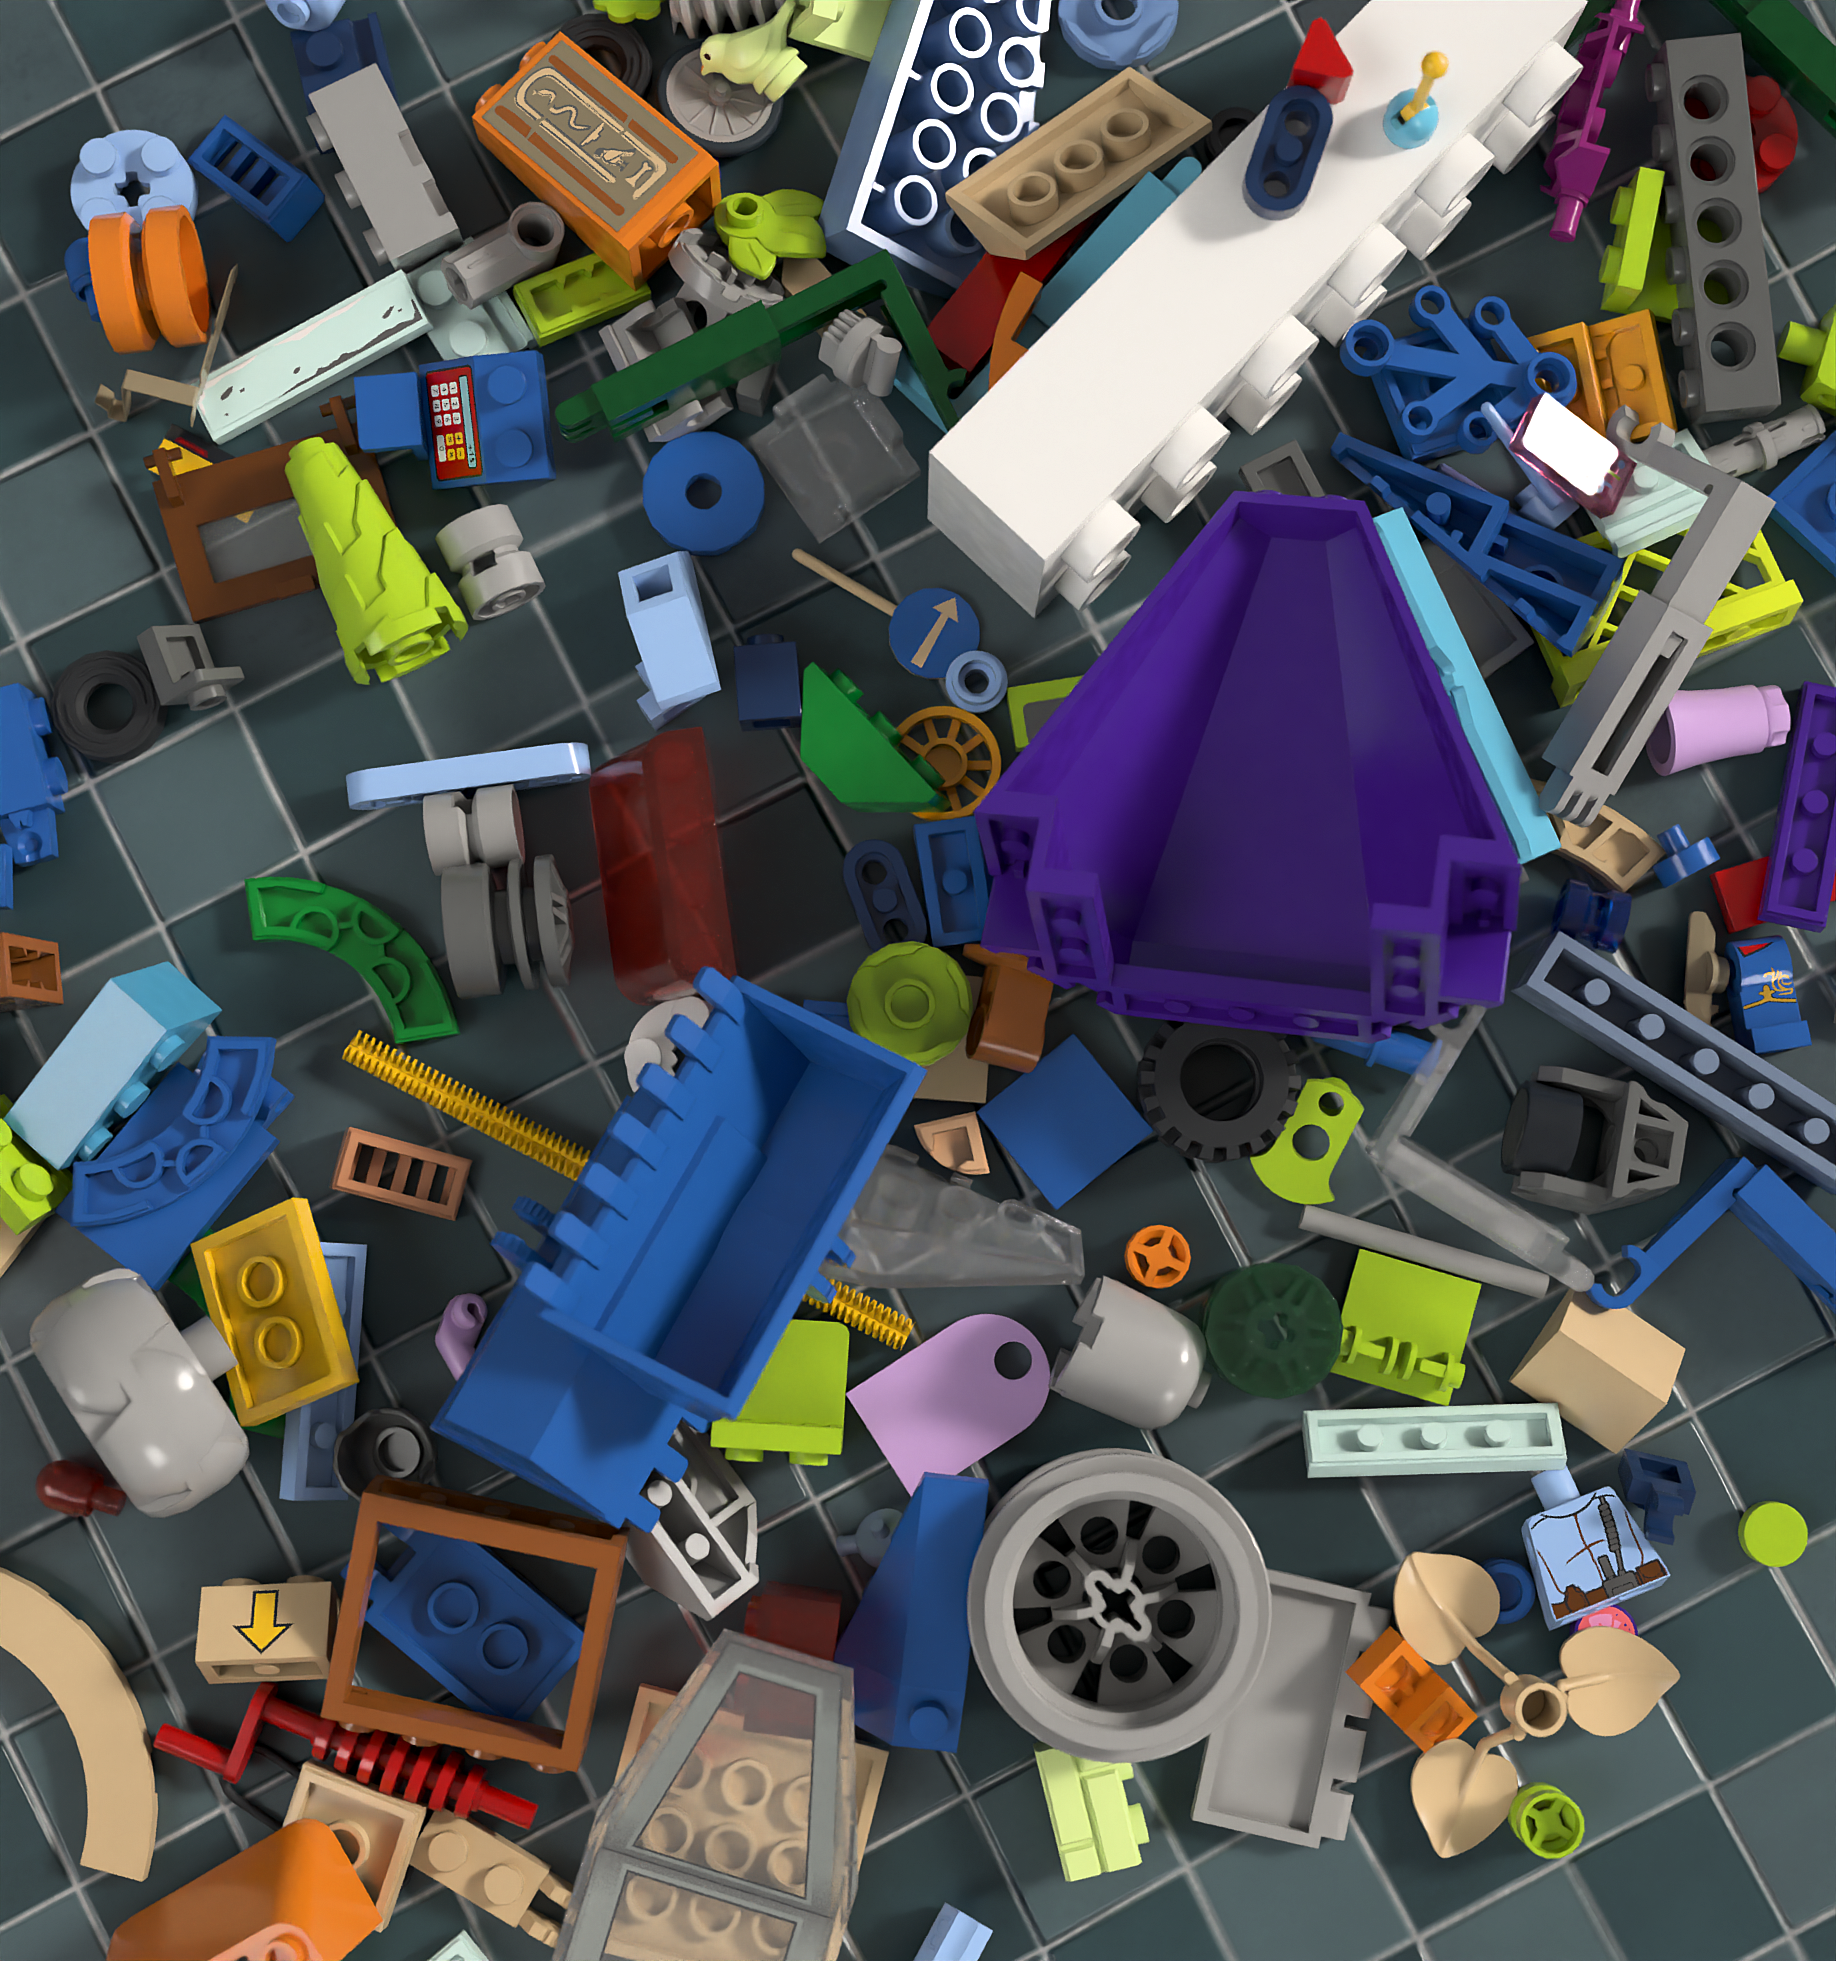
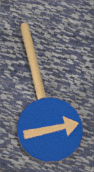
M799 548L792 551L793 559L892 617L888 627L889 646L897 662L911 674L927 680L946 679L949 666L958 656L969 651H977L980 642L979 621L971 605L958 594L942 588L921 589L906 596L897 606Z

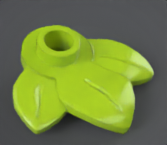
M780 189L764 196L751 193H736L723 198L715 207L714 226L721 240L728 246L730 261L737 269L754 278L766 280L775 267L777 257L824 258L826 256L825 236L822 228L816 221L819 219L824 201L809 192L795 189Z

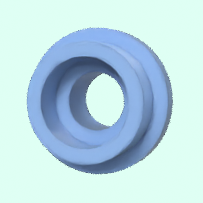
M984 651L966 652L958 656L948 668L946 674L947 694L951 701L960 709L970 713L988 712L995 708L1006 694L1008 685L1006 670L1000 660L990 653ZM979 673L985 676L989 684L987 689L981 693L970 692L964 683L969 675Z

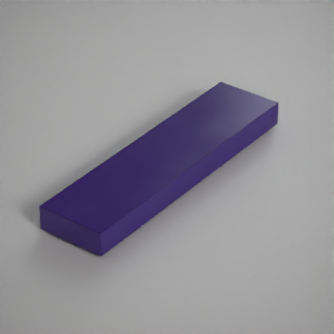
M1804 681L1798 693L1757 920L1821 933L1827 923L1836 871V687Z

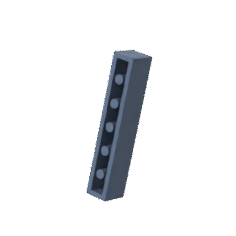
M1558 931L1543 939L1511 992L1831 1195H1836V1105L1563 932Z

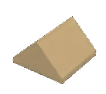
M1577 1277L1508 1381L1539 1403H1558L1561 1418L1612 1453L1617 1454L1667 1405L1686 1349L1626 1308L1606 1309L1596 1305L1590 1300L1584 1288V1283L1589 1282L1581 1277Z

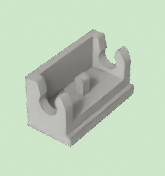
M672 298L658 306L657 309L653 301L649 300L632 309L612 325H607L599 331L617 372L698 332L683 298ZM724 388L700 401L695 400L684 405L670 416L644 428L649 442H668L690 432H700L734 407Z

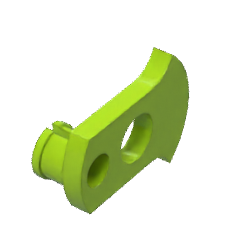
M1335 1077L1307 1079L1296 1100L1298 1105L1294 1116L1290 1117L1284 1125L1286 1129L1269 1149L1262 1153L1250 1155V1160L1256 1174L1272 1192L1286 1200L1305 1205L1322 1204L1335 1200V1196L1329 1186V1177L1364 1111L1361 1102L1352 1094L1348 1084L1342 1079ZM1327 1092H1335L1342 1097L1344 1104L1336 1109H1328L1321 1104L1320 1097ZM1313 1124L1320 1126L1326 1131L1330 1144L1323 1155L1317 1158H1307L1295 1150L1292 1140L1293 1135L1304 1125Z

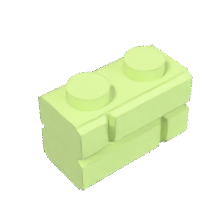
M1042 1741L1033 1744L1065 1880L1072 1882L1100 1875L1102 1872H1112L1142 1863L1138 1845L1150 1842L1140 1803L1128 1806L1122 1783L1123 1780L1134 1778L1131 1763L1097 1762L1072 1756Z

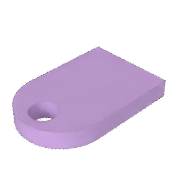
M977 1314L952 1323L846 1392V1396L908 1493L912 1496L924 1472L956 1475L1031 1425L1040 1414L1047 1400L1050 1369L1041 1344L1027 1328L1004 1316ZM1007 1342H1020L1028 1348L1031 1354L1029 1370L1025 1375L1017 1379L1003 1377L995 1367V1354L999 1347Z

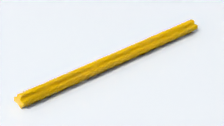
M361 1030L358 1031L344 1050L343 1060L346 1059L349 1063L353 1062V1065H356V1067L360 1066V1069L367 1070L370 1074L374 1073V1076L377 1078L380 1077L381 1080L387 1081V1083L394 1085L398 1089L401 1088L402 1091L408 1092L412 1096L415 1095L416 1098L422 1099L425 1103L429 1102V1105L436 1106L440 1111L446 1112V1114L453 1116V1118L460 1119L461 1122L467 1123V1125L474 1129L477 1128L480 1132H484V1134L491 1136L495 1140L498 1139V1141H501L503 1144L505 1143L509 1147L512 1146L516 1151L519 1150L520 1153L522 1152V1154L534 1160L536 1159L537 1162L543 1163L547 1167L550 1166L551 1169L557 1170L558 1173H564V1176L571 1177L574 1181H576L589 1159L590 1150L583 1154L584 1147L582 1146L575 1150L577 1145L575 1142L570 1147V1140L567 1139L562 1143L563 1136L560 1135L559 1138L555 1139L556 1133L554 1131L549 1136L548 1128L541 1132L542 1125L539 1124L535 1129V1122L532 1121L528 1125L527 1117L520 1121L521 1114L518 1113L514 1118V1110L507 1114L506 1110L508 1107L504 1106L502 1110H499L500 1103L493 1107V1099L486 1103L487 1096L484 1095L481 1099H478L479 1092L472 1096V1088L465 1092L466 1085L463 1084L460 1089L458 1088V1081L451 1085V1077L444 1081L445 1074L442 1073L439 1078L437 1077L439 1072L437 1070L430 1074L432 1069L430 1066L423 1070L424 1063L421 1062L419 1067L416 1066L418 1062L416 1059L409 1063L411 1058L409 1055L404 1060L402 1059L403 1052H400L398 1056L395 1055L397 1052L395 1048H393L391 1053L388 1052L390 1048L388 1044L383 1049L382 1045L384 1042L380 1041L378 1045H375L376 1038L374 1037L369 1042L368 1038L370 1035L366 1033L364 1038H362L363 1031ZM831 1278L829 1282L834 1285L835 1279ZM840 1281L834 1285L837 1293L831 1304L822 1303L806 1294L802 1298L804 1302L809 1300V1304L812 1306L816 1303L817 1309L823 1307V1312L825 1313L830 1310V1315L833 1317L837 1314L838 1320L844 1318V1323L846 1324L851 1321L852 1327L855 1328L858 1325V1330L862 1331L865 1329V1334L867 1335L873 1331L872 1337L876 1339L880 1335V1342L885 1341L887 1338L886 1345L890 1346L894 1342L893 1348L896 1350L900 1346L902 1349L915 1322L912 1324V1319L910 1318L905 1321V1315L903 1314L898 1317V1312L895 1310L891 1313V1308L889 1307L883 1311L884 1304L882 1303L876 1307V1300H872L869 1304L870 1297L868 1296L862 1300L863 1293L861 1292L855 1296V1289L848 1293L849 1286L847 1285L841 1289L842 1282Z

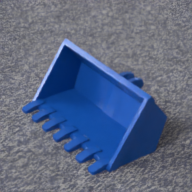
M703 966L693 981V988L714 1007L703 1027L700 1028L684 1015H673L665 1029V1036L686 1055L674 1077L657 1064L650 1062L644 1064L637 1076L636 1083L658 1103L646 1125H643L628 1113L618 1111L607 1128V1132L629 1152L617 1175L598 1162L589 1161L586 1163L579 1175L578 1183L600 1201L598 1208L588 1225H585L570 1213L559 1211L549 1227V1234L571 1252L558 1276L538 1263L529 1262L519 1278V1285L542 1303L535 1315L548 1326L563 1333L573 1341L593 1349L646 1392L713 1423L723 1418H727L730 1421L737 1419L804 1295L806 1294L822 1303L831 1304L837 1290H835L834 1285L818 1272V1269L823 1260L833 1266L849 1269L854 1262L856 1255H854L853 1250L849 1249V1246L837 1235L928 1070L745 979L732 975L731 979L728 980L714 968ZM716 1115L728 1120L768 1159L751 1189L738 1205L723 1232L715 1253L655 1359L652 1360L594 1330V1327Z
M639 1087L631 1097L627 1095L623 1099L616 1113L618 1111L628 1113L643 1125H646L658 1103ZM716 1115L594 1327V1330L652 1360L655 1359L715 1253L723 1232L738 1205L753 1186L768 1159L765 1154L725 1118ZM606 1128L587 1162H598L617 1175L629 1152L608 1134ZM578 1176L557 1213L559 1211L570 1213L585 1225H588L600 1201L578 1183ZM518 1196L511 1209L522 1221L542 1235L540 1242L535 1250H533L518 1236L497 1231L490 1245L522 1271L521 1274L529 1262H535L558 1276L571 1252L549 1234V1227L557 1213L550 1212L544 1205L531 1198ZM520 1274L432 1422L430 1429L615 1528L620 1529L623 1521L626 1520L639 1530L650 1533L656 1525L661 1512L657 1507L639 1495L652 1470H654L669 1481L679 1482L688 1467V1460L667 1444L680 1420L701 1433H706L712 1422L646 1392L593 1349L573 1341L568 1336L548 1326L535 1315L542 1303L519 1285Z

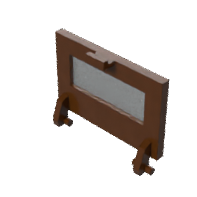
M338 395L329 398V403L319 405L323 417L334 415L338 428L189 472L175 474L172 462L183 459L180 447L170 450L164 447L152 450L153 455L143 457L145 467L147 469L157 467L161 480L152 482L191 617L195 624L321 588L314 556L298 520L300 511L285 473L286 464L291 460L289 456L290 450L304 440L321 437L325 444L331 442L337 444L360 478L368 480L396 528H398L376 452L365 453L359 446L357 422L351 423L348 410L356 408L355 395L346 398Z

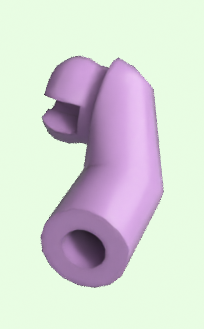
M472 1293L455 1296L449 1301L435 1335L436 1347L456 1382L475 1351V1343L487 1317L485 1301L480 1296Z

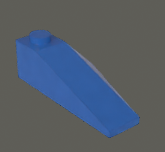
M932 1472L923 1473L891 1536V1543L874 1576L871 1575L862 1592V1599L849 1625L845 1626L836 1643L833 1671L844 1674L842 1717L892 1746L957 1753L971 1646L967 1622L968 1584L973 1561L983 1539L989 1479Z

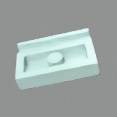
M472 236L464 240L465 244L449 253L447 250L407 274L434 329L427 332V335L443 361L476 355L521 352L528 347L532 349L538 345L531 330L506 291L470 310L466 305H460L448 289L447 281L440 268L442 258L473 242Z
M1688 429L1675 433L1672 448L1710 465ZM1628 456L1604 465L1620 477V481L1602 467L1593 470L1598 472L1604 481L1612 486V489L1604 485L1602 492L1597 493L1594 490V484L1601 480L1596 475H1593L1592 481L1588 484L1584 483L1581 476L1575 479L1574 485L1575 494L1602 538H1607L1612 546V554L1620 558L1690 528L1708 498ZM1620 460L1624 461L1625 467L1623 469L1618 467V462ZM1590 474L1585 475L1586 480L1589 479Z

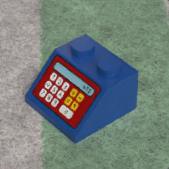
M536 350L498 353L419 365L432 490L556 479L543 354Z

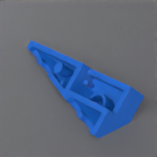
M1339 432L1330 448L1331 455L1391 507L1394 509L1403 507L1412 525L1562 653L1572 658L1595 633L1622 581L1624 559L1509 513V501Z

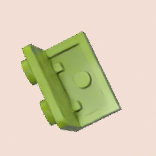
M1640 167L1627 187H1618L1613 200L1610 223L1617 226L1613 246L1608 245L1606 247L1599 270L1598 281L1605 283L1601 309L1628 315L1649 308L1654 313L1656 321L1671 324L1673 310L1678 308L1676 285H1669L1665 274L1666 250L1668 247H1672L1669 224H1662L1658 210L1665 171ZM1697 220V229L1702 238L1712 243H1720L1722 241L1721 231L1715 223L1709 220ZM1713 280L1704 281V291L1709 300L1719 305L1728 304V293L1722 284Z
M791 1319L737 1419L730 1421L727 1418H723L712 1423L711 1447H724L725 1459L760 1462L763 1461L764 1450L790 1452L789 1463L815 1466L828 1465V1454L841 1455L850 1336L847 1326L840 1322Z

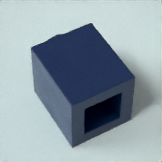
M760 634L748 637L747 645L733 646L738 717L742 732L801 727L802 695L796 641L784 642V636L780 634Z

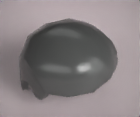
M380 1407L366 1411L347 1429L339 1433L335 1441L332 1468L342 1490L361 1503L362 1492L377 1474L428 1484L436 1471L438 1443L427 1421L407 1408Z

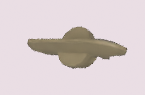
M1695 911L1689 914L1683 1003L1687 1012L1713 1027L1710 1022L1711 1017L1718 1013L1719 1005H1711L1712 994L1724 992L1728 985L1730 968L1727 959L1717 956L1715 953L1716 932L1707 914Z

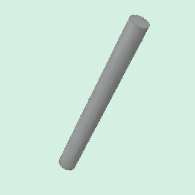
M1304 1205L1298 1225L1300 1229L1532 1297L1543 1299L1548 1288L1549 1275L1315 1206Z

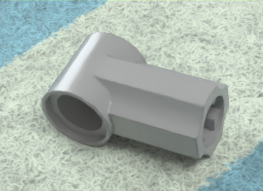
M528 202L520 205L512 212L509 222L442 258L440 268L447 281L448 289L460 305L464 304L472 310L513 287V285L552 270L556 264L563 240L564 223L560 215L546 204ZM521 238H535L543 243L544 246L534 247L528 245Z

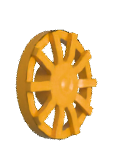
M935 706L912 714L897 727L905 737L901 743L916 754L922 755L943 776L946 782L939 790H946L949 801L952 803L953 811L910 813L929 822L973 815V811L999 781L1001 755L993 733L978 717L956 707ZM952 718L947 738H938L932 719ZM963 722L968 724L978 734L961 746L956 742V738ZM921 723L924 724L929 739L925 746L907 735L914 726ZM985 742L990 753V760H968L967 754ZM967 771H991L985 789L966 776ZM959 784L978 797L963 808L955 788Z

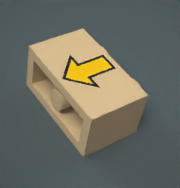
M310 1575L294 1576L287 1579L286 1583L261 1584L253 1579L233 1578L224 1581L222 1586L202 1587L195 1663L209 1684L328 1679L342 1602L331 1581L325 1582L322 1578Z

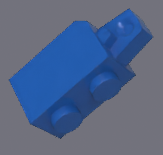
M14 683L0 687V828L7 845L12 847V857L15 864L27 867L59 858L55 815L65 813L61 794L68 792V781L60 759L57 756H51L46 735L54 732V725L45 699L43 697L37 698L35 693L20 683Z

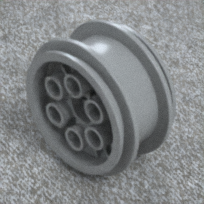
M1096 1448L1059 1457L1043 1464L1011 1487L998 1501L984 1523L983 1539L973 1561L967 1594V1622L976 1662L994 1697L1022 1728L1042 1742L1072 1756L1097 1762L1136 1763L1168 1756L1195 1744L1220 1726L1249 1692L1259 1673L1270 1636L1272 1607L1268 1573L1261 1551L1247 1524L1231 1503L1215 1488L1190 1470L1161 1456L1134 1449ZM1130 1500L1153 1505L1142 1530L1135 1538L1126 1536ZM1097 1516L1110 1519L1115 1526L1113 1542L1102 1550L1086 1548L1081 1542L1080 1532L1083 1525L1089 1519ZM1057 1518L1076 1546L1069 1550L1067 1555L1058 1551L1039 1536ZM1156 1536L1170 1537L1176 1547V1554L1172 1563L1164 1569L1158 1570L1147 1567L1142 1558L1143 1548L1147 1541ZM1058 1561L1068 1569V1582L1058 1593L1045 1594L1037 1590L1033 1584L1034 1573L1037 1567L1044 1562ZM1210 1563L1216 1588L1178 1589L1177 1582L1175 1581L1176 1577ZM1118 1567V1572L1109 1574L1105 1568ZM1133 1574L1137 1576L1143 1588L1138 1589L1131 1580ZM1097 1580L1118 1594L1127 1588L1132 1591L1127 1596L1126 1602L1131 1609L1130 1612L1135 1621L1130 1623L1125 1617H1121L1114 1611L1106 1617L1101 1614L1106 1607V1603L1101 1596L1102 1593L1095 1585ZM1085 1588V1590L1089 1594L1088 1601L1082 1602V1595ZM1182 1600L1188 1603L1191 1611L1188 1624L1181 1631L1174 1633L1165 1632L1160 1629L1157 1623V1613L1161 1606L1167 1601ZM1051 1607L1052 1616L1046 1619L1045 1622L1016 1633L1013 1609ZM1089 1617H1094L1101 1627L1092 1622ZM1068 1624L1081 1630L1083 1634L1082 1646L1074 1655L1060 1657L1049 1650L1047 1644L1049 1635L1057 1627ZM1162 1642L1193 1665L1174 1684L1152 1653L1153 1651L1156 1653L1161 1649ZM1124 1644H1133L1140 1647L1144 1652V1662L1141 1669L1131 1676H1120L1110 1669L1112 1653ZM1088 1660L1101 1664L1096 1702L1072 1694Z

